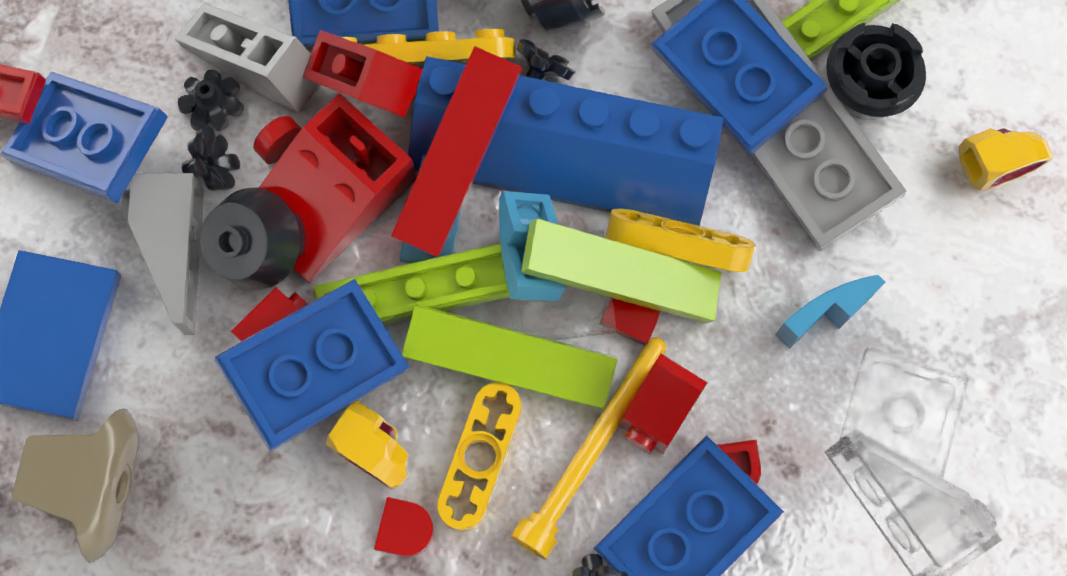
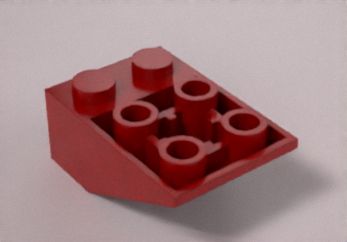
M338 93L302 127L258 188L266 189L278 195L287 203L293 213H298L305 231V248L303 254L298 256L293 269L311 284L415 182L416 173L412 158L342 94Z

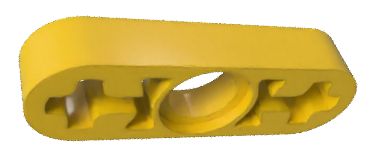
M613 209L606 231V238L668 257L732 272L749 271L756 247L753 241L740 235L630 209Z
M502 382L487 384L480 389L475 397L437 503L438 513L442 521L452 530L459 532L473 530L485 517L521 416L520 397L517 391L508 384ZM498 395L505 396L506 406L512 409L510 415L501 414L495 426V433H505L502 441L488 432L473 431L477 423L486 429L490 419V412L483 405L486 401L495 402ZM474 443H487L495 451V461L485 471L472 470L465 462V453ZM458 472H461L472 481L488 482L484 491L474 485L470 502L474 507H477L474 515L465 514L461 521L453 519L454 511L450 506H447L450 498L460 499L465 487L464 481H455Z

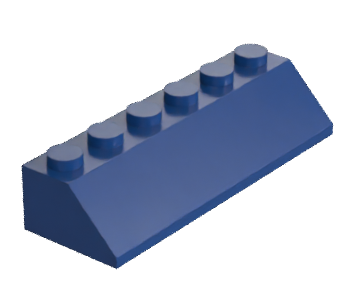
M426 56L414 101L408 156L413 160L415 172L419 171L422 156L427 155L466 64ZM520 76L472 184L511 192L550 195L553 201L610 213L613 209H630L700 226L715 166L724 118Z

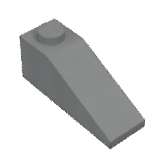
M206 3L201 5L175 39L180 46L266 99L297 112L301 110L319 86L318 83L303 78L311 54L297 37Z
M135 173L131 180L130 190H125L122 196L123 217L129 224L172 323L184 335H195L204 189L193 173Z

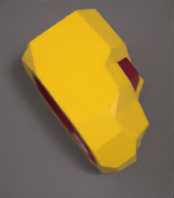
M990 128L965 138L958 147L960 163L971 186L979 191L993 189L1019 179L1044 167L1053 159L1052 150L1048 142L1041 135L1033 132L1019 133L1005 128L999 130Z
M356 401L351 404L329 433L326 445L342 458L390 489L400 487L409 476L407 472L408 453L398 443L397 429L360 402Z

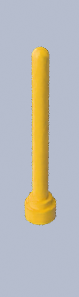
M651 338L648 344L645 345L538 514L532 512L528 519L522 518L510 537L529 552L547 560L558 542L555 538L559 531V528L556 526L557 522L620 425L622 417L660 354H665L666 344L661 338Z

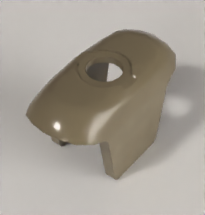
M123 408L115 411L101 428L92 435H32L25 441L12 498L20 503L70 520L75 526L80 552L88 563H93L105 555L113 545L119 531L139 443L136 422L130 412Z

